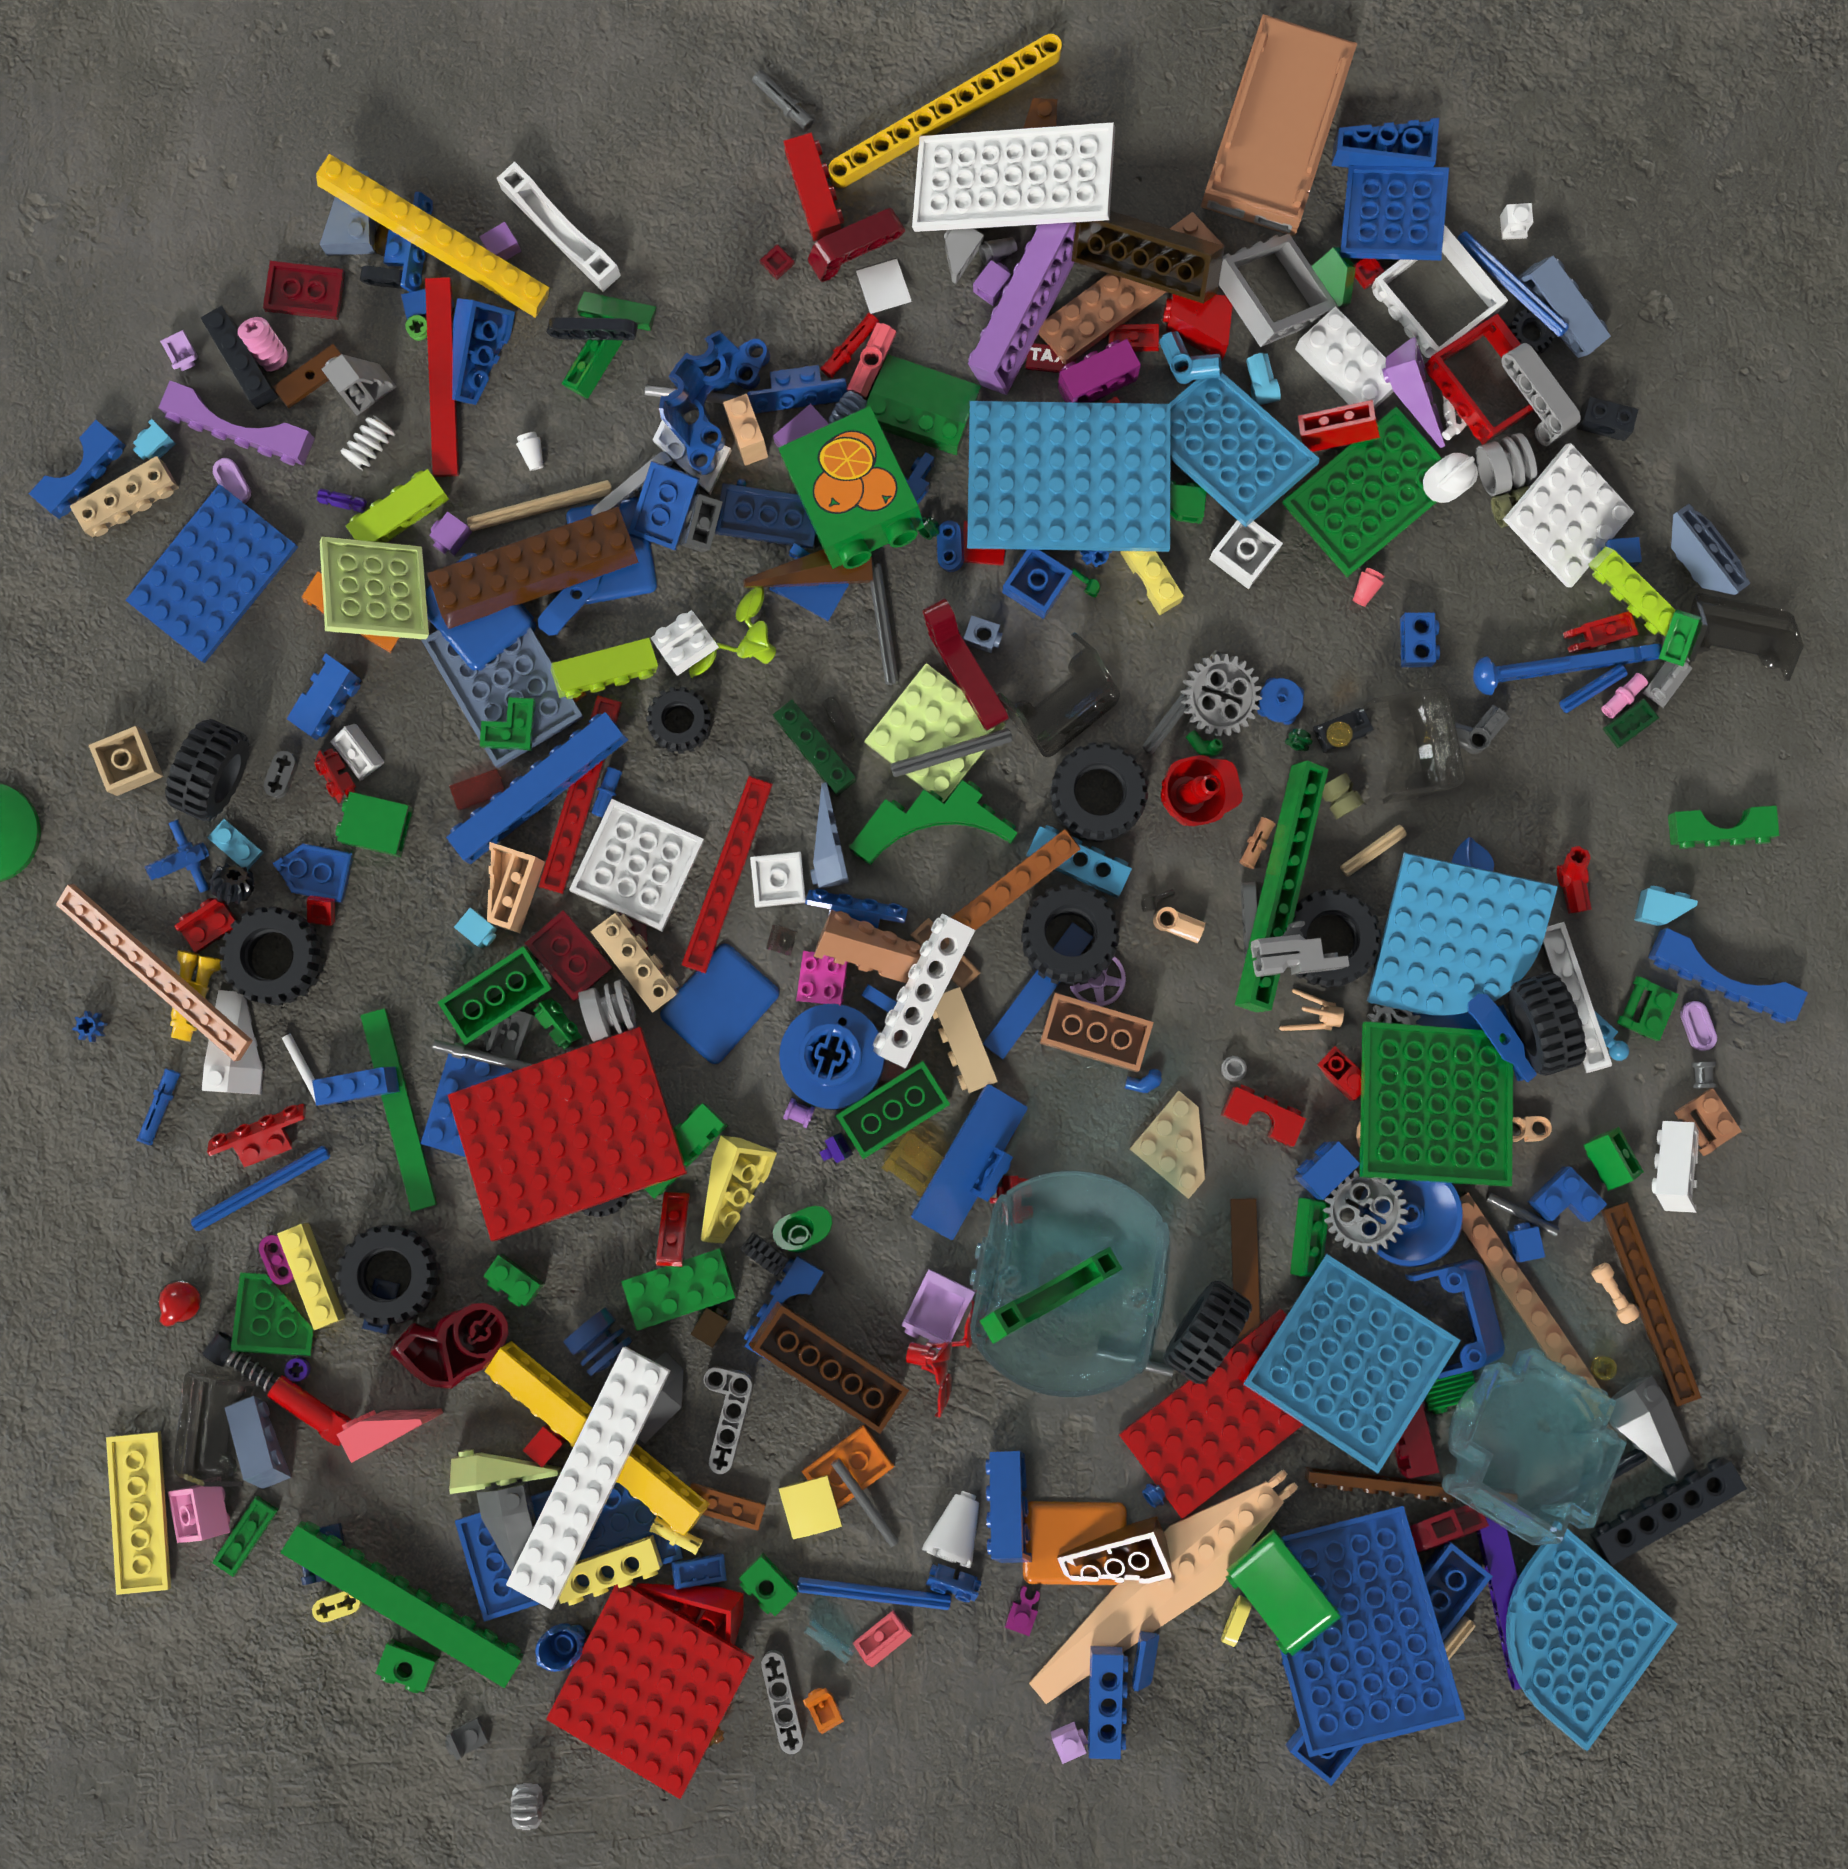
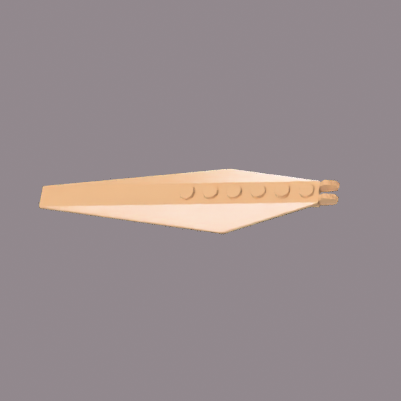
M1281 1470L1268 1482L1265 1481L1260 1485L1171 1524L1164 1531L1167 1540L1173 1577L1148 1584L1139 1583V1580H1124V1583L1116 1585L1029 1682L1042 1700L1047 1704L1090 1675V1646L1122 1647L1124 1652L1138 1643L1141 1631L1153 1633L1221 1587L1226 1581L1225 1576L1229 1574L1226 1569L1249 1550L1282 1506L1283 1500L1287 1499L1297 1490L1298 1486L1295 1482L1286 1486L1279 1494L1273 1489V1487L1286 1478L1287 1473Z

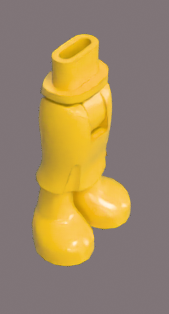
M178 950L179 976L206 998V994L210 989L208 987L210 977L213 972L222 970L220 961L223 960ZM198 964L196 982L191 980L194 969ZM172 1007L170 1026H173L171 1037L191 1042L193 1031H197V1028Z

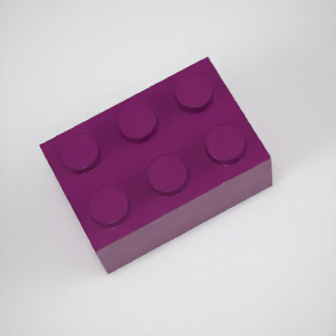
M1128 339L1121 342L1120 340L1113 341L1106 346L1107 349L1099 353L1093 351L1077 364L1071 362L1065 365L1059 374L1057 387L1064 401L1093 403L1136 382L1141 364Z

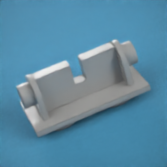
M1687 658L1684 666L1666 661L1643 694L1664 708L1692 670V667L1688 664L1690 660Z

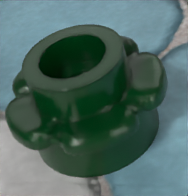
M922 517L924 528L918 530L919 534L927 540H931L939 535L938 522L932 517L927 519Z

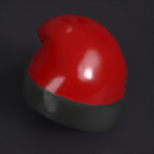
M173 1280L164 1285L157 1297V1307L160 1314L155 1318L156 1326L163 1328L172 1326L175 1323H186L193 1320L201 1311L203 1302L202 1294L198 1287L191 1281Z

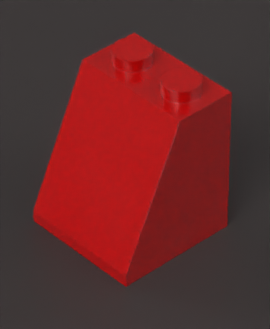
M1172 294V297L1166 300L1163 322H1167V332L1178 331L1184 342L1207 355L1220 354L1221 361H1223L1229 344L1233 305L1226 295H1215L1203 304Z

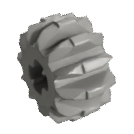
M517 1784L512 1791L510 1817L516 1829H536L542 1822L544 1796L538 1784Z

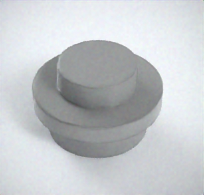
M1230 1056L1223 1061L1221 1072L1227 1080L1239 1081L1246 1075L1247 1066L1242 1058Z

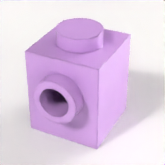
M1075 1722L1051 1731V1737L1062 1764L1086 1754L1085 1745L1088 1744V1740L1083 1729H1077Z

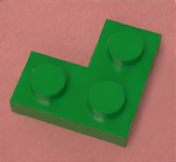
M509 697L507 722L481 721L479 746L481 748L532 750L535 700L532 698Z

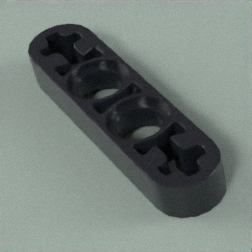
M553 317L549 319L546 332L551 337L557 339L630 341L636 338L638 324L623 318Z

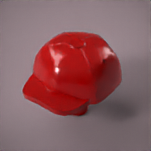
M1199 755L1177 760L1169 766L1162 781L1161 802L1169 814L1184 826H1198L1216 822L1226 812L1238 807L1243 798L1237 769L1232 762L1224 759H1210L1207 756Z

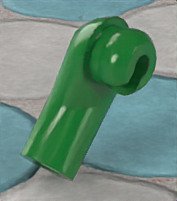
M1193 730L1185 737L1199 755L1216 756L1223 749V743L1219 739H1214L1213 741L1203 740L1196 730Z

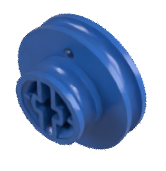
M823 1004L804 1011L792 1021L781 1041L779 1061L786 1083L798 1097L816 1107L841 1109L852 1106L868 1096L877 1086L882 1076L885 1058L873 1051V1043L879 1033L878 1030L864 1014L846 1005ZM840 1018H845L847 1020V1024L845 1026L839 1025L838 1022ZM823 1037H827L825 1044L819 1043L816 1049L814 1048V1045L817 1041H819ZM838 1037L840 1039L836 1052L841 1055L839 1062L832 1060L829 1073L825 1074L824 1070L828 1060L822 1057L824 1050L831 1052L834 1039ZM846 1045L848 1046L850 1052L849 1058L848 1053L844 1050ZM812 1053H815V1059L819 1061L817 1068L813 1064Z

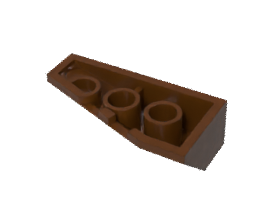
M1157 1516L1129 1524L1057 1557L1064 1575L1069 1577L1071 1581L1098 1582L1099 1579H1111L1118 1583H1124V1580H1139V1583L1148 1584L1173 1577L1167 1540ZM1107 1556L1105 1565L1102 1568L1097 1559ZM1067 1562L1074 1566L1083 1564L1080 1575L1070 1576ZM1088 1567L1096 1569V1571L1090 1574H1084V1570Z

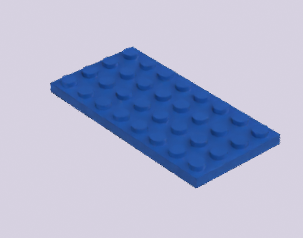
M616 1482L578 1561L651 1535L654 1536L663 1564L682 1559L684 1555L680 1546L676 1544L672 1546L667 1539L649 1532L657 1515L653 1514L642 1501L631 1496L625 1487ZM553 1489L531 1495L536 1522ZM478 1512L456 1519L455 1524L484 1622L540 1604L506 1585L512 1572L481 1519V1513ZM628 1557L626 1559V1564L630 1569L639 1568V1561L635 1557ZM606 1565L602 1567V1574L607 1578L614 1577V1570ZM580 1574L577 1576V1582L580 1586H589L590 1581L586 1575Z

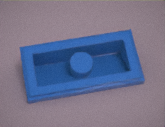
M1144 1631L1139 1633L1132 1675L1134 1691H1140L1152 1682L1159 1642V1634Z

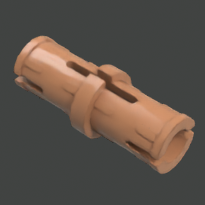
M1261 817L1253 836H1250L1247 840L1249 844L1239 861L1240 864L1254 869L1262 850L1266 849V842L1273 827L1276 825L1273 821Z

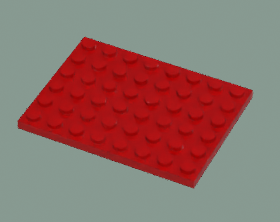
M641 1027L448 1094L489 1237L493 1242L687 1174Z

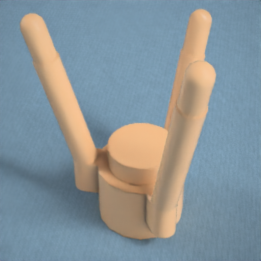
M1293 988V993L1322 1005L1321 1009L1303 1006L1302 1010L1318 1014L1319 1021L1323 1023L1280 1026L1279 1029L1281 1031L1315 1029L1331 1031L1332 1027H1341L1344 1008L1337 1007L1336 1003L1325 1001Z

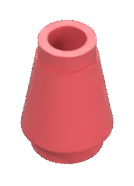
M1367 567L1365 572H1361L1352 601L1366 607L1367 603L1384 584L1382 581L1385 576Z

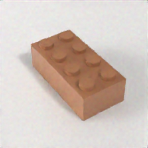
M1055 993L1039 1043L1133 1072H1139L1154 1022Z

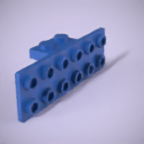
M987 1084L911 1217L946 1238L953 1240L977 1197L988 1202L990 1197L996 1193L1000 1179L1008 1172L1013 1157L1003 1151L1026 1113L1027 1106L992 1085Z

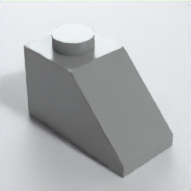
M973 228L947 230L944 235L945 251L951 279L955 284H957L978 253L979 246L983 245L984 235Z

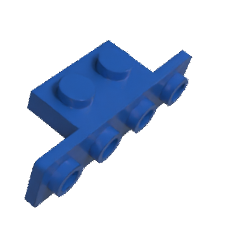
M415 192L413 205L431 215L433 201L422 192ZM389 229L383 263L389 267L403 266L401 287L408 292L418 291L422 282L421 276L425 251Z
M819 365L770 372L772 388L750 391L747 395L753 412L756 414L805 407L810 404L819 405L839 402L840 398L848 391L845 378L821 381Z
M823 889L809 890L805 902L807 905L830 909L829 914L831 910L845 912L851 918L860 922H869L877 929L879 928L880 919L905 923L908 912L907 908H903L899 904H883L869 898L862 900L853 898L849 894H831Z

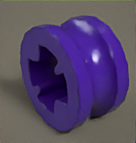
M299 1357L290 1360L285 1366L284 1372L286 1377L295 1382L304 1380L310 1374V1363L306 1359ZM296 1362L300 1363L299 1367L303 1366L304 1369L303 1372L299 1373V1377L295 1376L297 1373H292V1367L296 1366Z

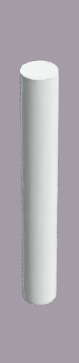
M291 1034L282 1037V1040L315 1101L312 1080H315L294 1038Z

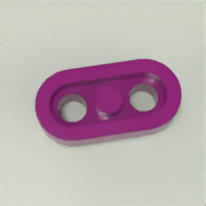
M269 1235L263 1238L259 1244V1253L270 1279L279 1285L292 1282L294 1277L278 1235ZM273 1243L278 1246V1250L275 1253L271 1251ZM283 1266L288 1269V1274L286 1276H283L281 1274V1268Z

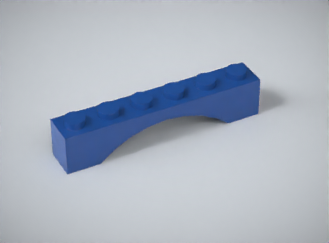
M1668 928L1659 931L1648 956L1649 959L1655 961V966L1665 970L1671 968L1678 971L1677 975L1690 981L1695 979L1701 982V987L1710 991L1717 989L1725 993V998L1734 1002L1741 1000L1748 1004L1747 1007L1759 1013L1765 1011L1771 1014V1019L1784 1024L1786 1021L1797 1020L1808 992L1786 982L1757 986L1729 979L1717 972L1702 958L1690 938Z

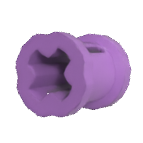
M791 1098L783 1119H792L803 1124L804 1128H807L814 1114L815 1107H806Z

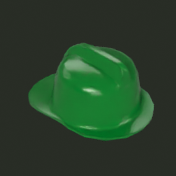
M821 1206L806 1207L781 1218L774 1226L773 1239L777 1246L783 1250L796 1253L805 1252L829 1234L833 1224L832 1216L827 1209Z

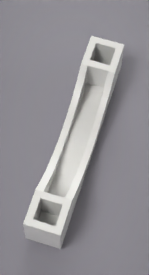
M515 161L497 177L501 190L602 292L621 276L617 264L566 219Z

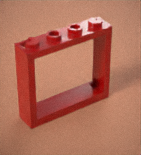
M1498 313L1435 353L1426 362L1424 368L1428 376L1440 388L1443 396L1450 401L1459 417L1465 421L1472 430L1473 435L1482 445L1488 443L1535 411L1528 404L1493 427L1444 363V361L1483 336L1486 337L1501 358L1509 351L1521 345Z

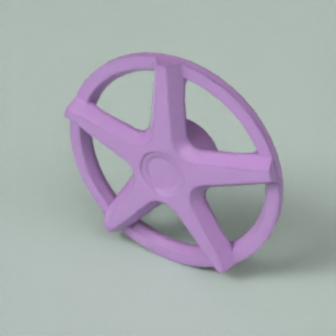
M1115 956L1112 960L1120 970L1121 979L1108 976L1106 969L1095 980L1090 978L1086 984H1073V986H1070V989L1078 1000L1103 1007L1119 998L1125 987L1126 976L1121 962ZM1104 986H1120L1118 992L1111 999L1104 1001ZM1093 988L1097 1002L1084 999L1078 992Z

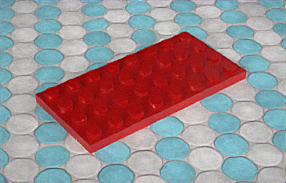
M1279 1309L1261 1323L1257 1329L1236 1345H1233L1222 1363L1206 1382L1195 1384L1191 1380L1186 1381L1118 1434L1155 1484L1162 1488L1165 1497L1182 1519L1304 1425L1244 1385L1245 1380L1287 1315L1282 1309Z

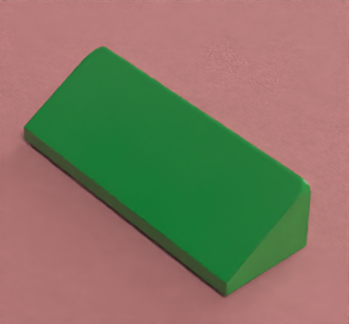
M584 291L577 312L579 316L586 318L629 319L638 324V329L651 331L656 306Z
M588 340L561 384L588 399L624 340Z
M1298 1199L1290 1274L1312 1277L1324 1259L1328 1226L1324 1220L1329 1217V1214L1325 1213L1323 1209L1330 1208V1204L1326 1201Z

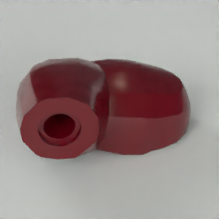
M473 1303L441 1318L434 1329L412 1323L396 1340L389 1353L412 1375L426 1385L452 1389L467 1376L485 1369L490 1364L498 1350L506 1342L508 1323L503 1313L496 1307L486 1303Z

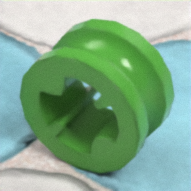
M419 315L411 316L405 325L408 334L414 340H424L427 338V321ZM416 323L422 326L419 333L413 330Z

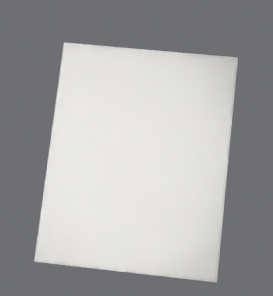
M897 259L856 271L870 314L912 302Z

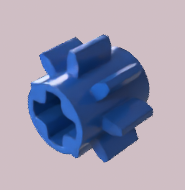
M1079 550L1083 555L1082 560L1085 564L1088 565L1092 562L1095 567L1107 562L1109 553L1112 552Z
M84 1011L85 1017H75L77 1024L72 1030L80 1033L79 1040L84 1041L88 1037L89 1042L94 1043L96 1042V1036H105L103 1030L104 1026H107L108 1023L100 1020L102 1017L101 1013H95L92 1017L91 1011ZM91 1023H93V1027L89 1028L88 1031L87 1026H90Z

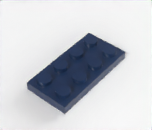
M722 484L720 496L722 506L715 534L793 546L795 543L803 548L814 549L816 532L797 494Z

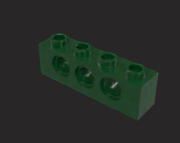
M793 699L773 714L775 722L822 780L827 782L828 787L836 797L856 782L853 773Z

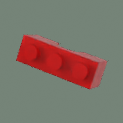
M1242 1084L1240 1088H1232L1221 1116L1245 1126L1255 1112H1264L1271 1120V1128L1267 1137L1289 1147L1295 1146L1306 1121V1118L1300 1116L1302 1113L1300 1110L1291 1106H1287V1109H1284L1277 1105L1279 1101L1266 1095L1262 1099L1254 1095L1255 1090Z

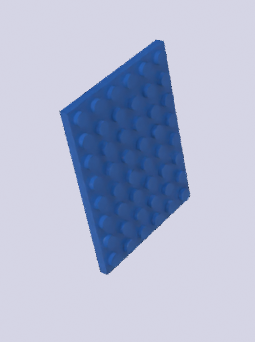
M1404 1506L1283 1536L1285 1546L1290 1548L1293 1555L1321 1591L1328 1597V1601L1343 1616L1294 1656L1289 1652L1285 1655L1280 1650L1309 1757L1466 1720Z

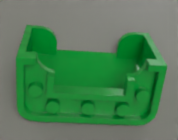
M1273 1529L1226 1569L1229 1574L1225 1577L1234 1589L1239 1587L1271 1628L1278 1638L1275 1643L1285 1655L1289 1652L1294 1656L1343 1616L1328 1601V1597L1321 1591L1293 1555L1290 1548L1285 1546L1283 1538Z

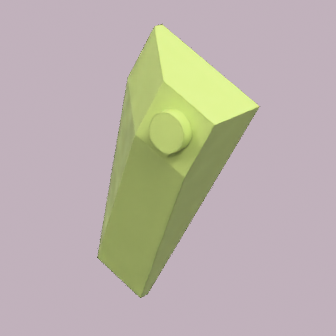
M474 1449L458 1452L459 1456L451 1459L449 1490L450 1494L485 1489V1487L491 1486V1483L503 1486L515 1483L517 1479L531 1481L554 1477L561 1474L562 1468L552 1465L541 1467L536 1462L482 1452L474 1453Z

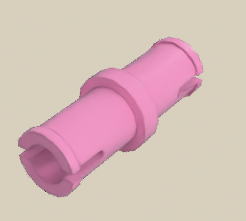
M1636 673L1628 683L1615 691V695L1601 708L1602 712L1607 717L1613 719L1626 705H1630L1634 701V697L1648 685L1647 679L1643 675Z

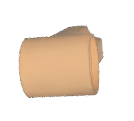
M1164 907L1153 916V923L1160 931H1167L1194 943L1199 942L1206 924L1177 912L1171 907ZM1163 912L1170 914L1172 917V923L1169 926L1163 925L1160 921V915Z

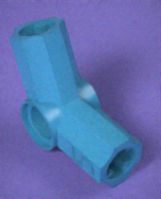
M1178 331L1169 332L1159 340L1176 381L1180 384H1188L1196 379L1221 377L1222 364L1220 354L1189 356ZM1188 366L1186 371L1178 372L1180 367Z

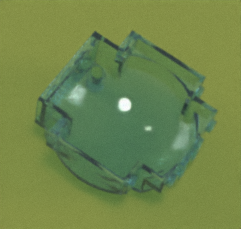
M1535 1348L1518 1351L1512 1367L1501 1362L1486 1365L1480 1379L1463 1394L1454 1410L1449 1429V1452L1457 1459L1454 1474H1448L1444 1477L1442 1487L1447 1494L1452 1495L1531 1545L1562 1543L1569 1523L1579 1529L1595 1527L1627 1442L1620 1439L1615 1431L1606 1429L1616 1401L1608 1397L1606 1391L1587 1384L1585 1378L1571 1374L1565 1370L1566 1367L1564 1365L1547 1359L1542 1351Z

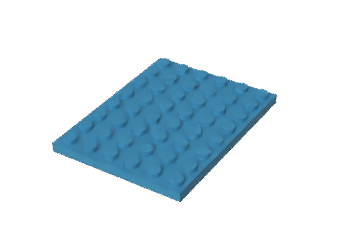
M970 401L967 549L1169 552L1171 404Z

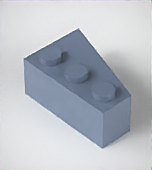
M359 171L360 173L372 179L368 171ZM335 197L320 246L327 256L376 254L375 220Z

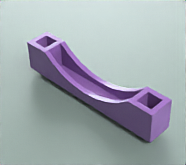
M169 381L159 405V409L166 414L165 418L179 424L180 421L189 423L188 426L196 431L202 432L203 429L211 431V435L218 439L226 440V437L235 440L234 443L246 449L252 446L257 448V452L267 457H272V454L279 456L282 462L292 466L295 463L304 466L315 439L309 431L288 423L266 428H245L226 422L209 411L194 389L173 381Z

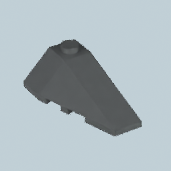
M1652 1376L1634 1379L1600 1406L1612 1427L1620 1435L1624 1434L1633 1442L1634 1447L1638 1450H1643L1652 1458V1462L1674 1481H1679L1695 1467L1669 1402Z
M528 1481L477 1492L481 1519L511 1572L536 1525Z

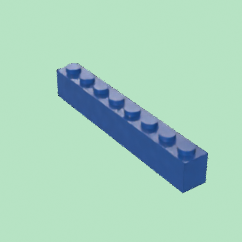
M606 712L595 715L589 721L590 724L583 730L578 729L573 732L569 737L570 740L564 745L554 747L549 753L550 756L545 760L535 762L530 767V771L523 777L515 778L510 783L508 789L493 795L490 803L484 808L480 807L470 814L471 818L465 823L455 825L450 830L451 834L446 838L463 861L472 864L489 850L490 842L494 844L499 843L626 743L628 738Z

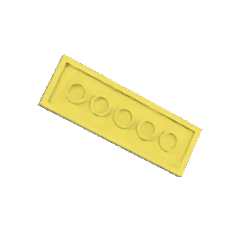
M161 1431L106 1437L116 1595L169 1590L171 1588Z

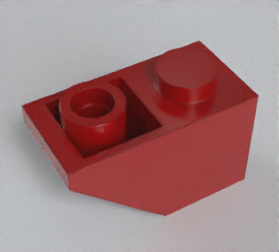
M1334 1046L1317 1065L1328 1080L1348 1100H1356L1361 1094L1362 1071Z

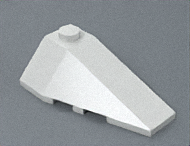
M218 990L215 1008L253 1041L241 1060L234 1062L209 1040L204 1063L202 1091L261 1095L263 1065L259 1059L258 1044L251 1025L252 1019L247 999L236 991Z

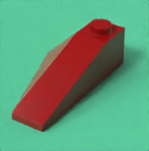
M638 1583L636 1585V1588L735 1645L743 1618L744 1593L721 1587L692 1586L675 1589L674 1585Z

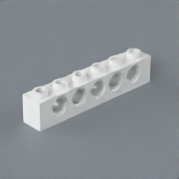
M941 914L940 918L938 917L934 921L931 928L932 934L929 940L923 943L920 949L921 956L917 964H913L908 973L909 980L906 986L899 990L896 998L898 1002L894 1009L888 1012L885 1019L886 1025L882 1033H878L873 1043V1051L876 1054L904 1068L907 1067L975 932L974 929L944 914ZM944 938H949V946L941 950V941ZM933 961H937V969L934 972L930 973V963ZM921 984H926L925 993L918 995V987ZM914 1007V1015L906 1018L905 1013L907 1009ZM898 1030H903V1037L899 1041H894V1034Z

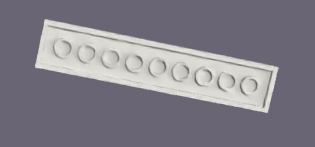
M627 1347L622 1348L506 1583L507 1586L551 1610L555 1607L671 1370Z

